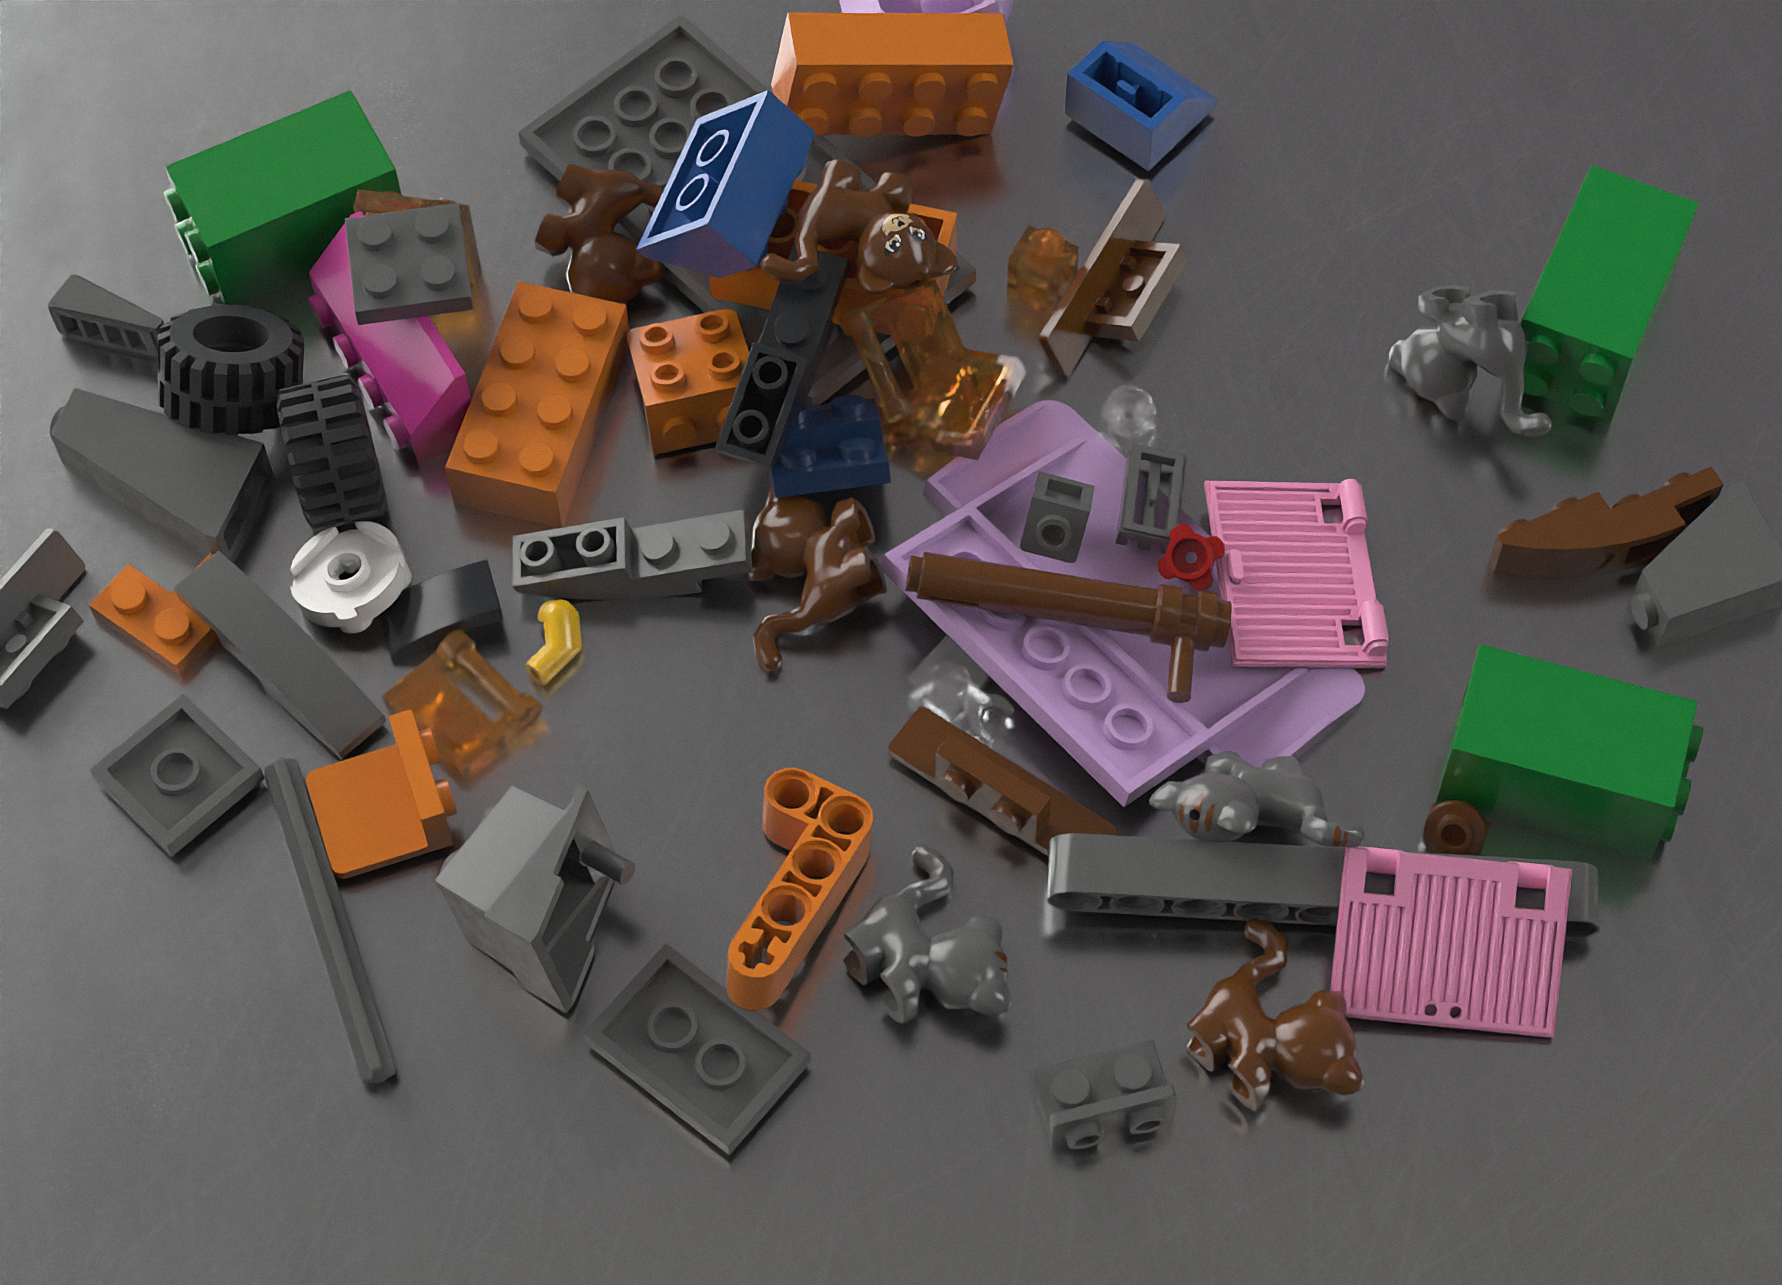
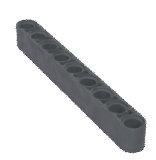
M1067 833L1057 835L1049 841L1047 902L1055 908L1069 911L1242 921L1257 918L1264 922L1337 926L1345 848ZM1409 852L1500 862L1514 861L1544 864L1572 869L1565 939L1585 938L1595 935L1600 931L1598 872L1594 865L1577 861ZM1366 872L1364 892L1394 895L1396 876ZM1517 887L1515 907L1544 910L1546 891Z

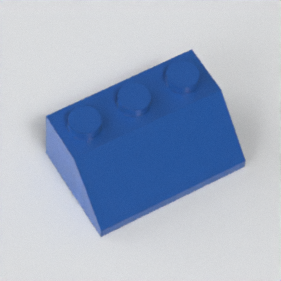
M769 90L697 118L636 250L644 257L716 278H723L744 270L754 269L768 252L769 245L767 241L775 223L783 216L788 207L789 201L787 197L796 177L807 165L808 156L806 154L816 132Z

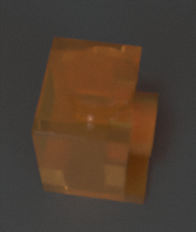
M1028 225L1008 257L1007 297L1052 316L1071 282L1080 271L1077 269L1079 246L1069 243L1055 229H1037ZM1032 275L1048 281V291L1028 283Z

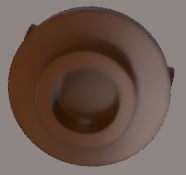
M1449 800L1440 804L1432 803L1425 822L1424 835L1427 844L1434 853L1474 856L1484 845L1491 823L1485 821L1480 811L1467 802Z

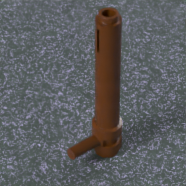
M925 551L922 557L911 555L905 591L916 593V599L1149 636L1151 643L1171 646L1167 698L1176 703H1185L1191 699L1195 650L1207 652L1210 646L1224 648L1229 633L1232 613L1231 601L1219 600L1217 593L1199 590L1195 596L1183 594L1182 587L1160 584L1157 589Z

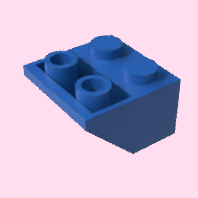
M1101 41L1067 73L1065 114L1149 171L1217 106L1218 99L1135 43Z

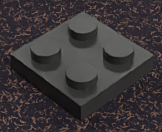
M459 203L345 218L354 310L358 325L474 309Z
M184 693L90 769L94 780L171 857L265 779L261 768Z

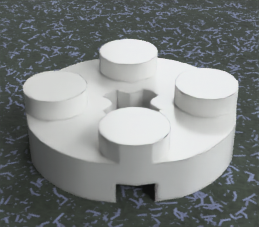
M354 522L357 529L341 533L338 532L336 526L323 530L305 543L296 554L290 569L294 577L293 585L290 588L300 610L312 622L326 627H340L343 632L348 634L358 633L365 630L371 624L374 617L390 607L402 590L410 584L412 574L397 538L390 530L373 522ZM359 570L349 579L340 580L339 575L344 571L353 573Z

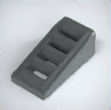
M74 274L70 275L50 299L48 310L60 334L78 340L158 357V334H160V327L164 321L149 311Z

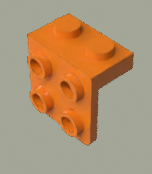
M732 309L709 311L661 323H652L628 331L626 335L627 344L643 399L653 455L717 442L749 355L737 313Z
M412 709L388 716L396 741L395 745L314 769L306 776V785L334 875L338 878L346 879L454 845L446 817L457 814L455 803L447 779L438 782L434 781L430 765L441 762L430 728L418 731Z

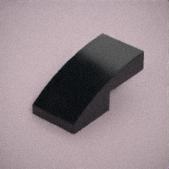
M487 559L444 572L405 589L390 607L379 614L392 661L449 646L447 634L504 620Z

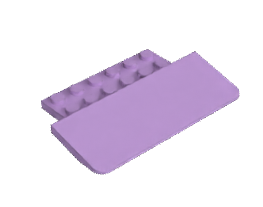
M1043 400L1032 404L1002 422L927 479L923 495L946 517L885 553L880 569L1101 786L1125 807L1196 757L1205 765L1208 756L1232 751L1236 752L1242 760L1255 768H1261L1266 760L1278 756H1293L1295 759H1298L1359 707L1365 694V685L1362 677L1354 668L1232 667L1228 639L1224 648L1210 646L1207 652L1195 650L1191 699L1185 703L1172 702L1167 698L1171 646L1151 643L1149 636L916 599L915 592L905 591L911 555L922 557L925 551L1157 589L1160 584L1182 587L1183 594L1196 596L1197 591L1190 587L1189 582L1179 578L1167 580L1160 575L1157 564L1159 559L1166 555L1161 553L1160 545L1151 544L1148 551L1139 549V541L1133 539L1128 540L1127 546L1115 543L1126 458L1071 407L1062 402ZM1038 471L1095 486L1088 522L1075 563L1059 561L1020 549V541ZM1140 471L1133 523L1141 524L1147 481V477ZM1160 489L1158 490L1154 527L1164 529L1167 496ZM1180 510L1179 524H1187L1194 533L1206 538L1210 537L1183 510ZM1189 552L1186 555L1188 563H1194L1197 559V555L1194 552ZM1215 562L1211 572L1213 583L1204 591L1217 593L1218 599L1221 600ZM1231 581L1232 584L1238 585L1235 581Z

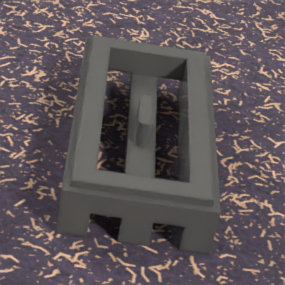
M1131 443L1126 458L1116 544L1127 546L1128 540L1133 539L1139 541V549L1149 551L1151 544L1161 546V553L1166 554V549L1171 542L1170 531L1179 525L1187 455ZM1141 460L1149 461L1142 520L1141 524L1133 523L1140 463ZM1162 464L1171 466L1164 529L1154 527Z

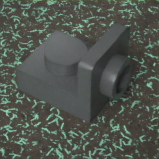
M1038 471L1020 541V549L1059 561L1075 563L1088 522L1095 486Z

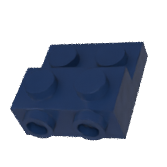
M844 395L834 398L830 402L831 404L809 407L804 404L782 452L773 468H769L775 498L891 483L889 459L882 439L881 419L875 399H865L859 395Z

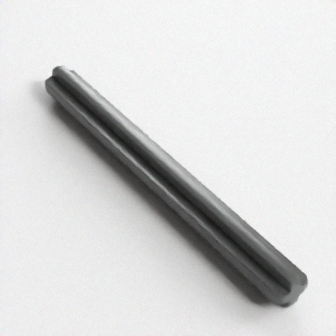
M283 756L275 758L273 763L264 768V777L359 1079L364 1084H379L395 1074L396 1065L340 890L329 862L300 765L294 758L285 759Z

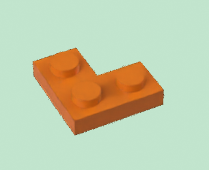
M210 553L196 568H198L202 563H204L214 554ZM129 564L89 604L95 618L180 677L218 638L217 633L179 600L176 591L170 593Z

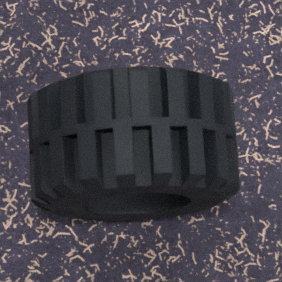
M216 304L206 307H195L188 309V312L178 313L170 317L169 322L163 323L160 327V334H158V404L161 408H164V413L170 419H179V424L185 427L197 428L201 432L210 434L263 433V430L281 427L277 410L280 389L303 384L304 337L301 336V331L296 325L289 324L287 318L272 314L271 311L262 308L237 304Z
M350 374L280 389L277 399L278 416L295 488L306 522L314 531H319L383 516L387 500L367 415L357 382Z

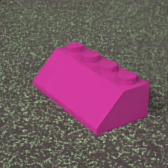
M359 211V212H357V213H354V214L350 215L349 218L359 217V216H364V215H363L362 211ZM344 224L309 271L315 295L308 298V303L319 325L322 328L331 325L337 336L332 338L333 343L344 365L347 368L356 365L362 377L358 378V383L370 407L375 409L381 406L388 416L383 422L395 447L398 450L407 447L419 466L452 450L471 402L466 374L429 316L358 325L354 310L346 226Z

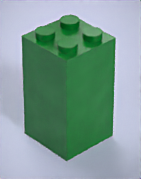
M352 90L165 166L172 188L164 191L163 194L175 221L178 223L174 227L186 254L188 256L193 254L198 264L195 267L207 294L210 296L218 293L224 305H247L310 278L309 271L345 224V218H349L350 215L362 211L363 215L367 216L405 210L396 168Z
M1594 165L1590 166L1521 320V327L1524 331L1528 350L1523 367L1525 393L1533 396H1543L1568 405L1583 415L1597 416L1612 422L1677 270L1699 202Z
M1479 644L1462 699L1435 803L1440 804L1449 800L1464 801L1473 805L1486 817L1651 861L1660 840L1670 843L1678 815L1682 816L1686 808L1692 780L1686 779L1690 762L1694 763L1697 757L1704 727L1693 724L1698 701Z

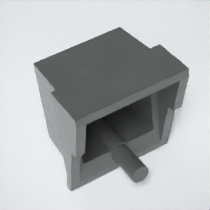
M579 784L573 800L562 810L511 786L498 803L492 804L485 811L480 820L479 827L461 849L449 855L435 882L468 942L512 970L522 988L567 1013L576 1000L596 951L589 941L613 882L616 881L621 885H625L631 880L636 867L634 862L615 852L589 790Z

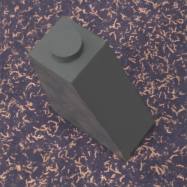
M1743 480L1733 483L1642 570L1631 598V610L1639 627L1643 630L1648 629L1657 648L1782 606V547Z

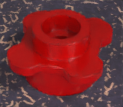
M1179 524L1170 531L1171 542L1166 549V555L1158 561V571L1167 580L1179 578L1189 582L1190 587L1195 591L1207 590L1213 583L1211 572L1215 562L1225 554V545L1217 536L1206 538L1194 533L1189 525ZM1189 552H1194L1197 555L1194 563L1186 561V555Z

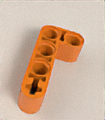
M783 768L778 770L767 779L764 787L763 831L768 839L791 852L732 939L728 949L727 994L732 1002L748 1010H763L772 1006L779 999L867 862L870 853L874 817L873 810L868 802L860 796L802 769ZM784 806H793L797 808L789 809L785 808ZM843 831H845V832H848V833H851V834L843 835V834H840V833H837V832H843ZM807 876H819L824 879L814 880L807 878ZM789 921L794 923V925L784 926L776 922ZM762 955L767 958L766 964L762 963Z

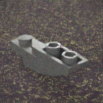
M745 510L631 528L625 517L513 536L512 587L518 593L596 600L667 597L702 592V580L752 572L750 520Z

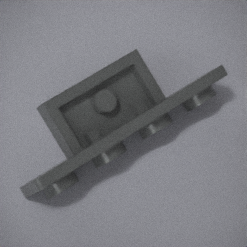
M50 528L46 529L0 580V707L8 709L15 700L28 691L32 680L53 656L65 649L70 637L84 622L72 606L58 600L84 572L86 565L58 531Z

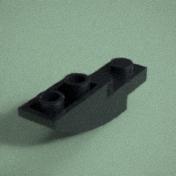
M795 243L788 260L793 262L798 258ZM817 250L819 270L798 284L780 281L759 342L753 341L715 447L717 453L770 469L773 468L803 408L833 332L834 324L832 318L850 270L848 259Z

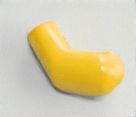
M563 599L548 600L542 604L538 612V621L544 622L543 628L546 644L525 664V668L530 676L541 685H546L579 653L582 647L579 613L570 602Z

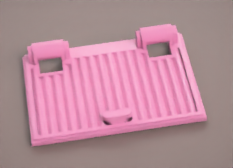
M1346 479L1341 483L1205 481L1204 488L1212 536L1219 537L1225 545V554L1222 558L1216 560L1221 600L1231 601L1232 604L1231 622L1227 637L1232 667L1386 668V652L1390 641L1384 608L1376 599L1364 531L1368 518L1362 485L1356 479ZM1321 505H1341L1344 517L1342 523H1324ZM1231 581H1235L1238 585L1232 584ZM1342 625L1363 626L1365 638L1363 645H1345Z
M1362 846L1345 847L1330 991H1339L1346 1000L1347 1010L1345 1017L1554 1038L1572 869L1544 864L1439 856ZM1366 872L1395 875L1394 895L1364 892ZM1517 887L1545 890L1544 910L1515 907Z

